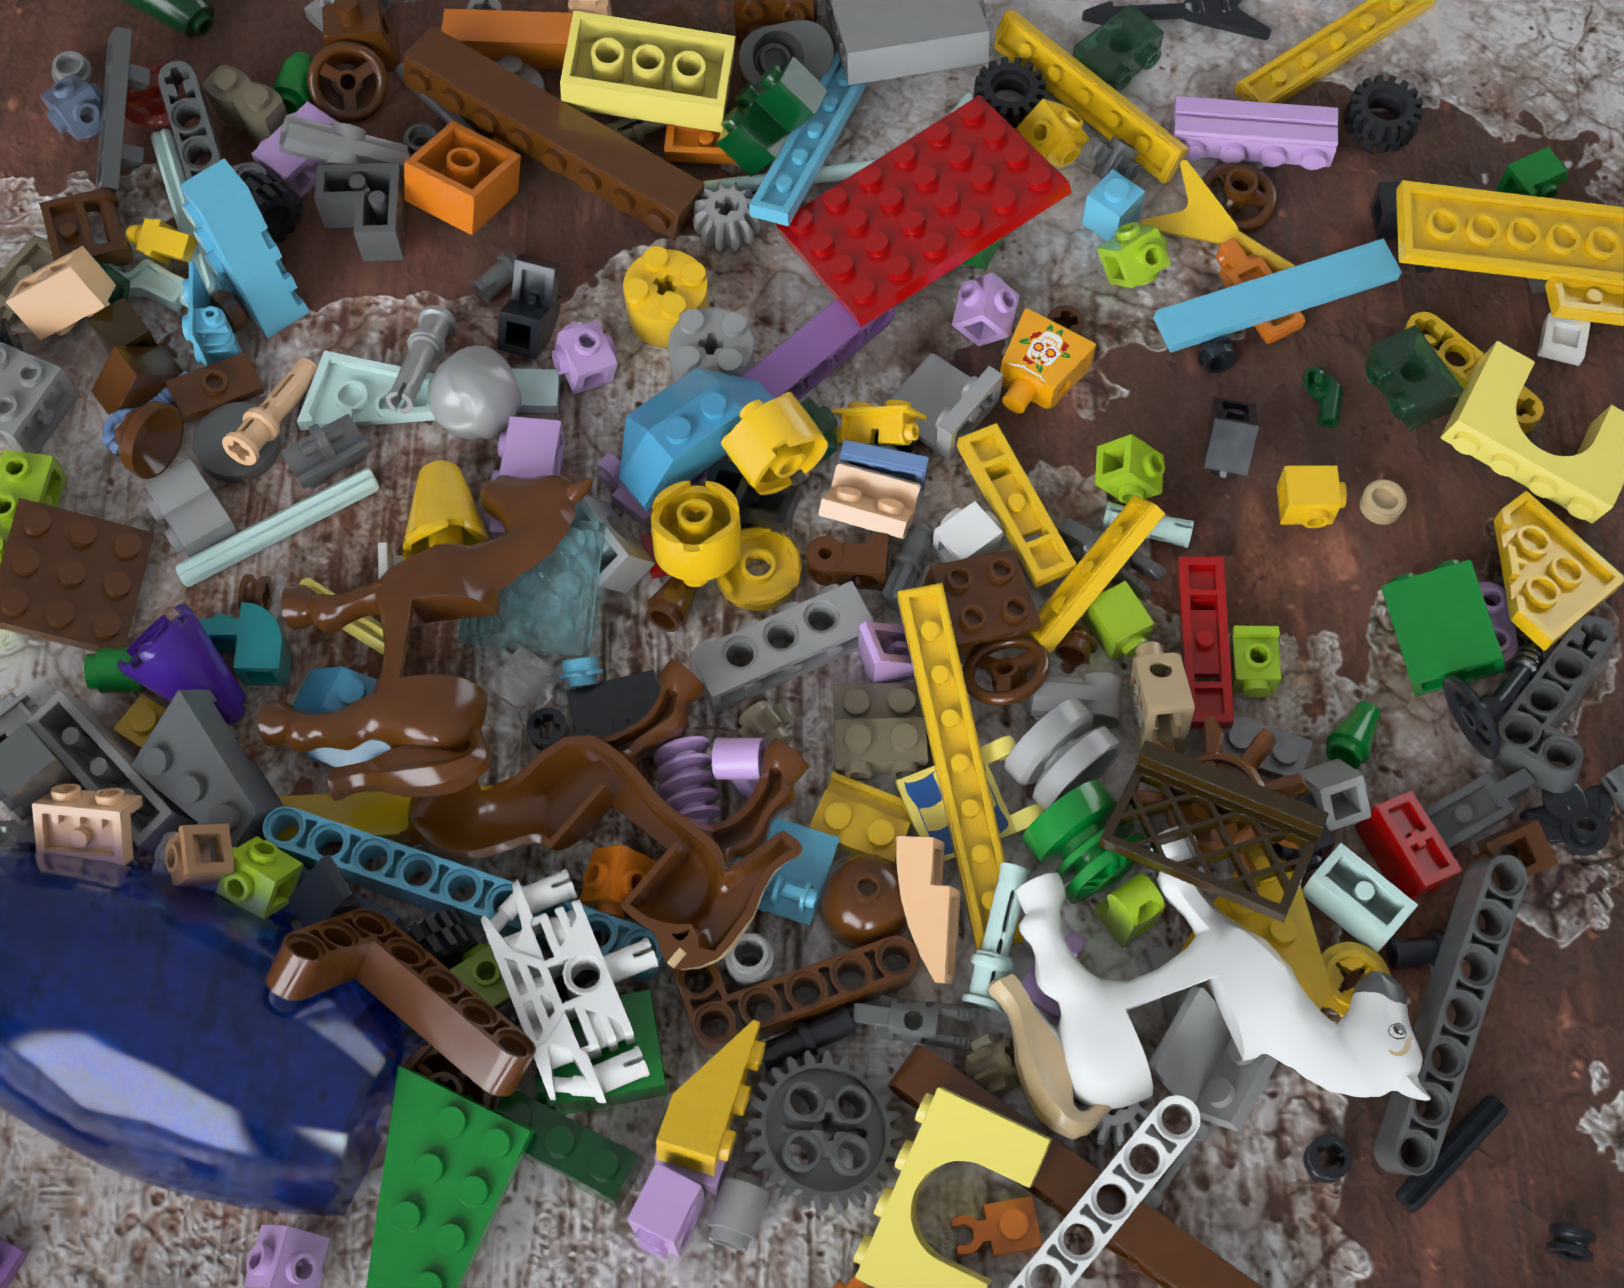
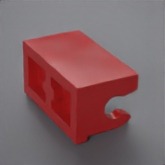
M1412 790L1375 805L1370 810L1371 818L1359 821L1354 826L1384 877L1413 901L1417 900L1428 890L1430 893L1435 892L1454 876L1462 872L1459 864Z

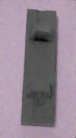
M116 26L110 34L107 43L95 189L110 188L115 190V192L119 189L121 166L138 169L143 163L144 148L123 143L127 88L146 90L150 81L149 68L129 64L132 30Z

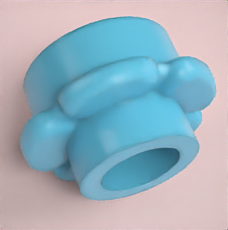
M597 656L561 661L563 674L559 675V678L569 679L570 687L596 684L595 675L602 674L603 669H599Z

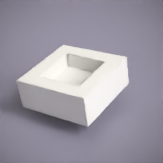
M1548 313L1543 322L1537 356L1579 366L1585 357L1591 323L1552 317L1551 313Z

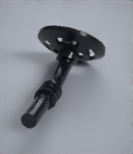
M1529 637L1525 646H1521L1517 650L1510 665L1509 675L1491 696L1488 694L1479 696L1467 683L1454 675H1450L1443 680L1444 695L1454 719L1472 746L1487 759H1493L1499 755V737L1494 721L1500 718V712L1508 706L1526 682L1533 679L1544 660L1543 650ZM1461 695L1465 698V705L1463 704Z

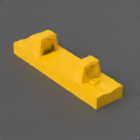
M995 423L958 438L957 449L993 514L1000 521L1003 532L1034 588L1069 575L1077 564L998 424ZM1040 533L1037 539L1025 542V538Z

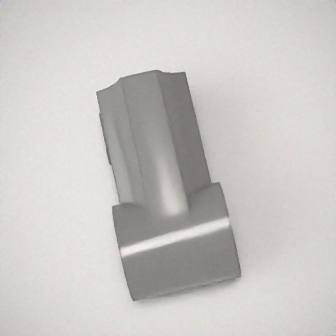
M1105 672L1088 673L1081 679L1048 676L1040 689L1031 695V716L1044 717L1065 700L1075 697L1094 715L1091 729L1103 726L1107 729H1113L1120 724L1121 678Z

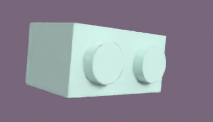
M1342 843L1330 854L1302 889L1305 898L1361 944L1372 948L1377 953L1418 906L1417 903Z

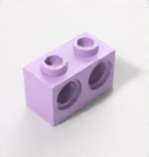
M655 1163L627 1218L635 1234L634 1238L639 1241L638 1246L662 1259H665L668 1252L680 1257L707 1203L702 1185Z

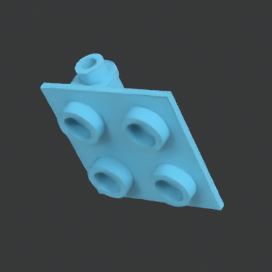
M189 261V278L183 279L182 282L184 299L188 305V315L182 316V329L185 339L187 341L191 340L193 343L197 363H203L205 367L242 353V350L222 309L211 306L210 295L194 261Z
M776 818L771 826L768 840L775 834L786 831L799 841L802 846V854L785 863L775 872L763 893L757 909L810 926L820 899L821 888L828 876L840 838Z

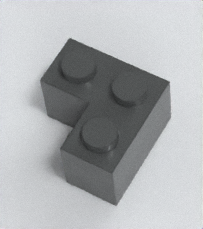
M400 163L317 165L314 200L324 228L354 227L353 233L363 261L404 260L407 202L404 201V177Z

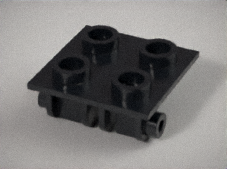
M654 669L566 691L577 736L593 735L598 737L615 734L639 722L649 713L660 693ZM672 740L666 741L665 743L654 748L652 751L646 754L641 760L653 758L655 751L659 747Z

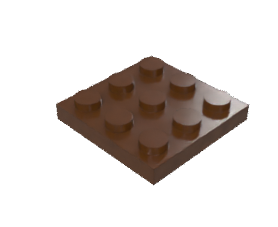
M19 498L0 563V629L95 652L102 648L125 647L155 533Z

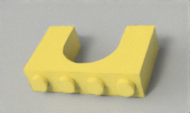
M1496 341L1478 360L1440 439L1453 445L1458 452L1471 455L1487 464L1497 474L1510 477L1526 486L1533 494L1547 498L1567 509L1572 516L1593 524L1613 508L1624 484V411L1611 405L1591 422L1576 455L1557 456L1541 450L1525 436L1516 415L1517 399L1535 361Z
M940 1087L937 1088L935 1095L925 1094L915 1117V1121L922 1124L914 1142L906 1139L894 1167L901 1170L894 1189L886 1186L876 1205L874 1215L881 1218L873 1236L867 1233L863 1236L853 1259V1262L860 1265L855 1278L874 1288H989L992 1282L991 1279L944 1257L926 1241L917 1219L916 1208L920 1189L927 1177L935 1169L953 1161L977 1163L1030 1188L1033 1186L1052 1141V1138Z

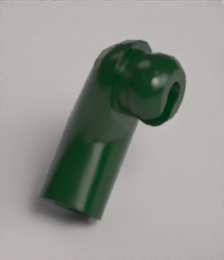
M1311 366L1304 371L1302 376L1304 388L1319 404L1317 423L1324 428H1334L1339 424L1343 398L1342 387L1323 368Z

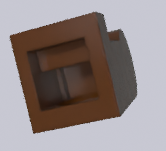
M871 533L870 544L841 543L836 538L830 536H820L813 539L806 550L808 575L812 581L823 586L832 584L843 585L853 581L857 589L882 591L887 580L889 534Z

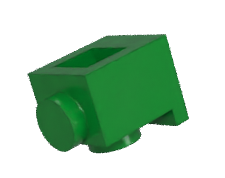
M1546 147L1508 164L1496 191L1554 198L1559 192V185L1568 180V170L1566 165L1561 160H1558L1550 148Z

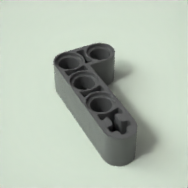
M171 61L160 69L158 81L184 172L188 180L222 160L223 155L203 88L195 72L185 62ZM182 83L188 98L181 99L178 93L179 85ZM193 118L200 119L197 126L184 128L188 120ZM203 155L212 156L207 164L203 166L194 165L199 157ZM254 162L231 166L243 181L249 177L255 181L257 173L263 172L265 175L267 174L265 168Z
M1587 616L1578 620L1509 708L1498 725L1499 755L1496 757L1497 761L1514 773L1525 767L1536 781L1535 785L1553 793L1570 791L1576 785L1584 758L1583 749L1575 739L1559 731V728L1609 662L1615 640V629L1605 618ZM1582 649L1587 650V653H1583ZM1560 674H1567V675H1570V676H1572V677H1574V678H1573V679L1564 678V677L1560 676ZM1535 706H1544L1550 710L1541 711L1536 709ZM1519 738L1524 740L1526 743L1517 744L1511 742L1509 739ZM1559 761L1566 764L1568 767H1556L1552 765L1550 762Z

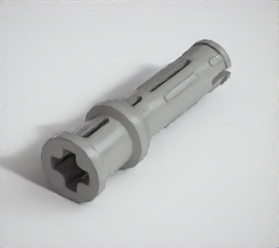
M429 305L423 308L418 317V329L413 330L407 340L409 352L391 390L386 396L387 405L394 411H397L402 399L405 401L400 413H408L412 410L416 396L432 362L443 356L446 349L444 341L446 337H449L454 332L456 319L451 312L441 306Z

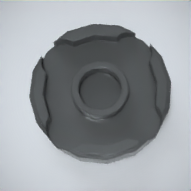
M247 402L226 403L211 410L199 422L193 435V451L203 470L214 479L228 483L242 482L241 479H247L251 476L255 479L263 475L276 462L281 450L280 434L275 440L267 441L259 451V459L251 466L238 463L223 448L222 440L226 434L235 432L243 423L242 417L248 409L258 407L259 405Z

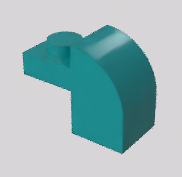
M241 602L239 619L225 614H215L210 616V619H198L219 653H235L233 669L244 686H289L292 663L291 648L278 622L266 609L252 603Z

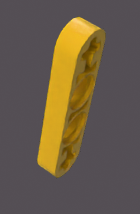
M1418 312L1412 315L1402 332L1404 346L1458 391L1463 393L1478 360L1484 353L1438 316L1429 312ZM1423 330H1427L1430 333V335L1425 334L1421 337L1416 333V331L1422 332ZM1443 342L1438 351L1434 349V346L1438 347L1439 343ZM1454 352L1462 355L1466 365L1460 367L1451 365L1446 360L1445 354ZM1523 386L1517 399L1516 411L1523 408L1528 412V414L1525 413L1521 417L1517 415L1521 430L1524 434H1527L1537 425L1543 415L1544 407L1542 401L1528 388Z

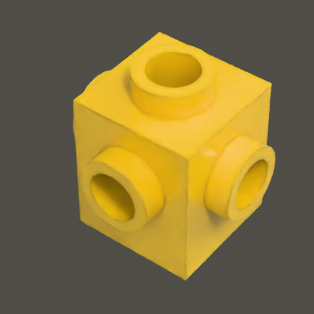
M1042 99L1016 128L1053 166L1064 168L1066 165L1074 162L1080 155L1081 149L1090 140L1081 128L1083 121L1076 112L1062 104Z

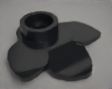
M1576 783L1570 791L1564 793H1553L1542 789L1543 806L1527 809L1519 814L1520 820H1538L1549 843H1564L1571 852L1581 856H1589L1602 850L1608 843L1610 829L1607 822L1614 814V802L1603 786L1594 785L1583 791ZM1578 828H1585L1592 832L1584 833L1581 832Z

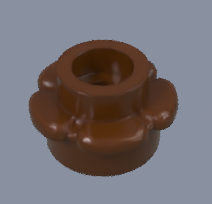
M1074 625L1056 646L1055 654L1065 662L1082 665L1089 661L1091 653L1097 651L1098 644L1095 640H1091L1092 633L1087 628Z

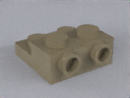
M916 682L833 684L836 773L854 780L868 779L872 777V774H891L892 777L901 779L927 768V730Z

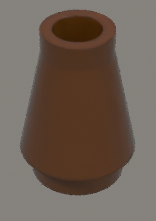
M672 576L648 600V619L662 630L669 632L677 631L679 626H684L688 621L697 587H690L683 580Z

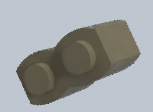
M219 65L202 83L217 120L231 130L245 132L247 137L256 145L269 138L282 126L285 117L288 115L281 96L274 89L264 84L251 83L248 76L237 68Z

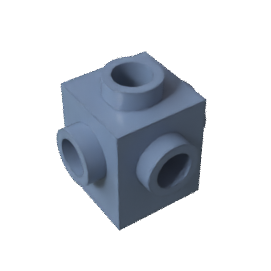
M71 74L56 82L50 89L40 95L49 109L46 115L59 133L63 134L66 131L80 141L83 138L93 137L100 132L103 92L94 82L88 84L78 76Z

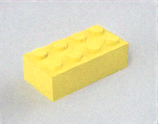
M573 11L560 80L561 101L581 111L722 133L723 127L721 122L725 117L734 60L735 36Z

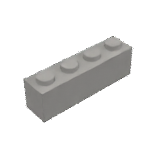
M59 689L26 722L87 790L98 791L105 788H120L124 790L125 794L142 796L143 806L130 814L132 840L139 847L155 853L157 845L161 844L164 833L171 831L179 832L178 828L182 825L197 824L193 818L131 767L136 758L134 753L86 702Z

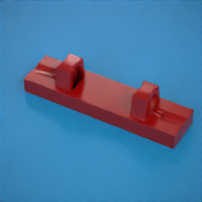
M1179 557L1177 577L1182 662L1195 706L1190 729H1202L1205 717L1213 716L1219 722L1222 729H1232L1234 712L1224 557ZM1194 677H1217L1215 682H1195Z

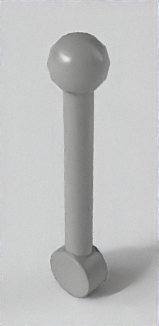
M1200 1122V1127L1195 1136L1169 1166L1154 1189H1151L1143 1198V1202L1153 1209L1161 1206V1195L1195 1146L1198 1143H1203L1208 1138L1209 1128L1206 1124Z

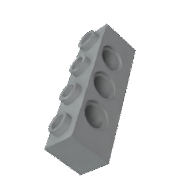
M853 581L843 585L832 584L820 590L815 597L802 603L798 601L790 602L768 618L761 621L758 619L749 620L741 624L736 629V632L720 639L718 637H711L700 642L695 647V650L689 652L691 669L693 674L705 686L703 694L713 714H716L858 651L859 625L865 621L874 622ZM818 621H825L830 623L832 627L820 631L814 629L811 625ZM777 639H787L792 643L789 647L783 649L775 648L771 645ZM739 656L747 657L751 660L748 665L743 667H737L730 663L732 659Z

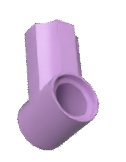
M716 738L713 743L712 770L714 778L716 780H728L734 791L740 793L745 802L753 794L763 771L761 754L767 748L765 739Z

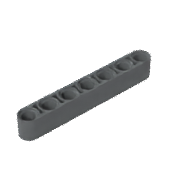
M1501 855L1477 860L1470 864L1465 872L1412 1030L1423 1059L1418 1079L1431 1099L1425 1100V1112L1420 1116L1416 1108L1417 1099L1392 1090L1374 1145V1155L1377 1163L1389 1173L1413 1176L1424 1175L1433 1169L1437 1161L1527 886L1528 876L1526 868L1514 856ZM1493 869L1499 875L1500 883L1498 888L1492 880ZM1479 913L1485 921L1484 932H1481L1477 924ZM1464 957L1468 960L1471 968L1468 978L1462 969ZM1449 1003H1452L1456 1012L1453 1024L1447 1016V1006ZM1434 1048L1438 1050L1441 1057L1438 1069L1434 1067L1431 1059ZM1405 1140L1410 1147V1157L1406 1163H1404L1400 1154L1401 1146Z

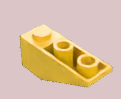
M752 1020L672 1094L656 1140L657 1160L713 1177L715 1176L719 1161H729L737 1132L731 1131L730 1127L735 1114L743 1116L751 1093V1086L745 1085L749 1070L758 1072L765 1051L766 1042L759 1041V1021Z

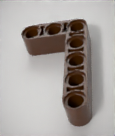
M357 908L292 931L285 936L265 980L268 988L273 993L287 1000L299 1001L355 979L483 1090L500 1097L511 1096L516 1091L536 1053L534 1042L385 915L373 909Z
M890 936L728 995L716 963L690 970H678L670 965L669 967L696 1043L705 1053L715 1055L753 1020L747 1013L754 1004L766 1003L774 1010L770 1018L765 1021H759V1041L794 1029V1023L802 1019L807 1023L840 1008L842 1005L849 1009L854 1007V1003H865L879 998L881 995H887L907 987L915 978L918 953L914 944L906 937ZM897 954L904 957L909 965L902 971L894 972L885 967L883 960L889 955ZM852 970L861 974L864 981L856 988H847L840 984L838 977L843 972ZM694 976H707L712 980V985L704 992H692L687 989V983ZM807 986L815 989L819 997L812 1004L804 1005L798 1003L793 998V994L797 989ZM712 1019H720L727 1023L728 1029L724 1035L711 1038L703 1034V1026Z

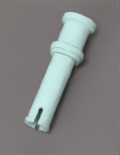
M1010 863L1000 864V873L990 908L981 950H976L975 954H972L971 962L975 966L969 991L962 996L961 1001L964 1003L998 1012H1003L1004 1010L991 997L988 987L995 979L1002 978L1007 973L1013 972V959L1009 957L1021 907L1016 891L1027 882L1031 871L1028 868Z

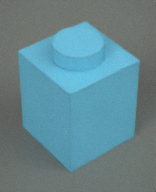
M1112 169L1087 195L1082 224L1108 241L1116 236L1115 231L1119 227L1139 220L1145 190Z

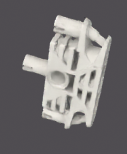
M566 869L525 887H521L517 879L512 884L513 893L499 907L498 913L490 921L485 915L480 920L523 1031L535 1044L536 1053L534 1059L550 1100H556V1092L571 1093L573 1096L594 1097L598 1103H606L604 1097L606 1092L644 1076H650L639 1046L633 1047L632 1050L596 1065H592L591 1060L601 1057V1049L608 1047L610 1052L619 1049L618 1042L625 1040L626 1045L635 1042L633 1029L614 983L650 968L658 967L655 953L651 950V943L646 937L642 941L602 956L580 900L571 902L573 909L571 911L565 912L563 906L555 909L556 917L551 919L548 918L547 913L533 918L532 915L577 898ZM519 915L522 930L502 938L499 932L509 921H513ZM541 933L544 934L553 958L546 961L535 937ZM582 970H594L600 975L599 981L591 988H579L573 983L575 976ZM561 975L564 977L566 990L571 998L570 1001L565 1003L561 1002L553 982L554 978ZM575 1018L578 1019L588 1044L582 1048L579 1047L569 1022ZM574 1061L582 1075H574L572 1078L554 1077L553 1070Z

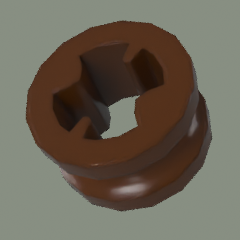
M1062 305L1050 311L1047 319L1057 324L1059 322H1067L1068 328L1071 331L1082 336L1084 318L1078 309Z
M245 574L242 577L238 592L239 610L241 602L258 605L269 611L273 594L272 580L269 576H261L259 580H256L254 575Z

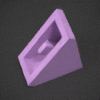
M869 621L859 625L858 653L870 683H897L915 677L903 625Z

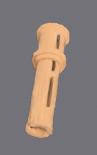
M299 358L263 403L258 407L248 409L242 417L243 423L235 432L227 433L222 440L223 448L232 459L243 465L251 466L256 463L260 457L259 451L267 441L271 442L277 438L280 433L281 421L310 388L318 366L307 358Z

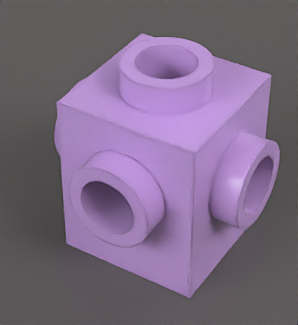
M994 273L964 282L958 293L952 326L977 346L1010 337L1020 295Z
M598 320L586 324L574 322L564 327L561 332H558L555 349L551 352L552 361L558 374L565 375L574 395L613 382L618 364L615 358L616 348L610 334L603 333Z
M261 1224L256 1245L251 1249L247 1258V1276L244 1286L250 1288H317L324 1275L323 1262L330 1238L290 1226Z

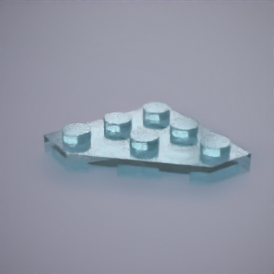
M574 519L566 536L556 546L552 554L544 558L535 567L521 573L516 580L499 591L498 596L501 606L498 614L462 618L460 620L458 643L589 657L606 524L598 521Z

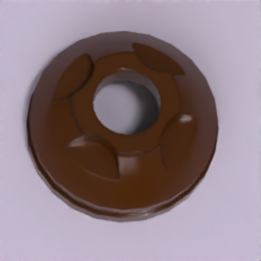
M152 401L135 410H131L125 415L122 424L116 430L115 441L118 444L120 458L126 470L142 479H151L163 473L170 466L179 451L184 432V421L179 409L168 403Z

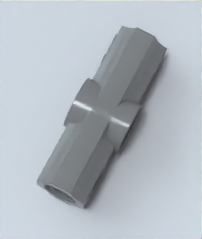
M289 114L284 119L279 137L280 152L323 162V165L400 163L403 177L404 162L410 155L408 145L366 135V131L360 127L345 123H331L327 125Z

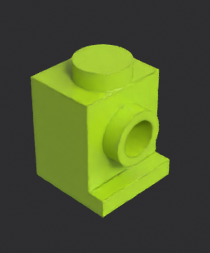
M1233 626L1229 636L1232 693H1243L1248 698H1262L1275 693L1281 681L1278 644L1279 626ZM1253 660L1263 661V663H1256Z

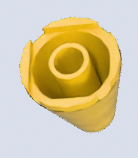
M444 460L433 461L423 466L418 474L402 545L403 561L433 545L450 543L470 545L489 540L490 536L461 469L456 464Z

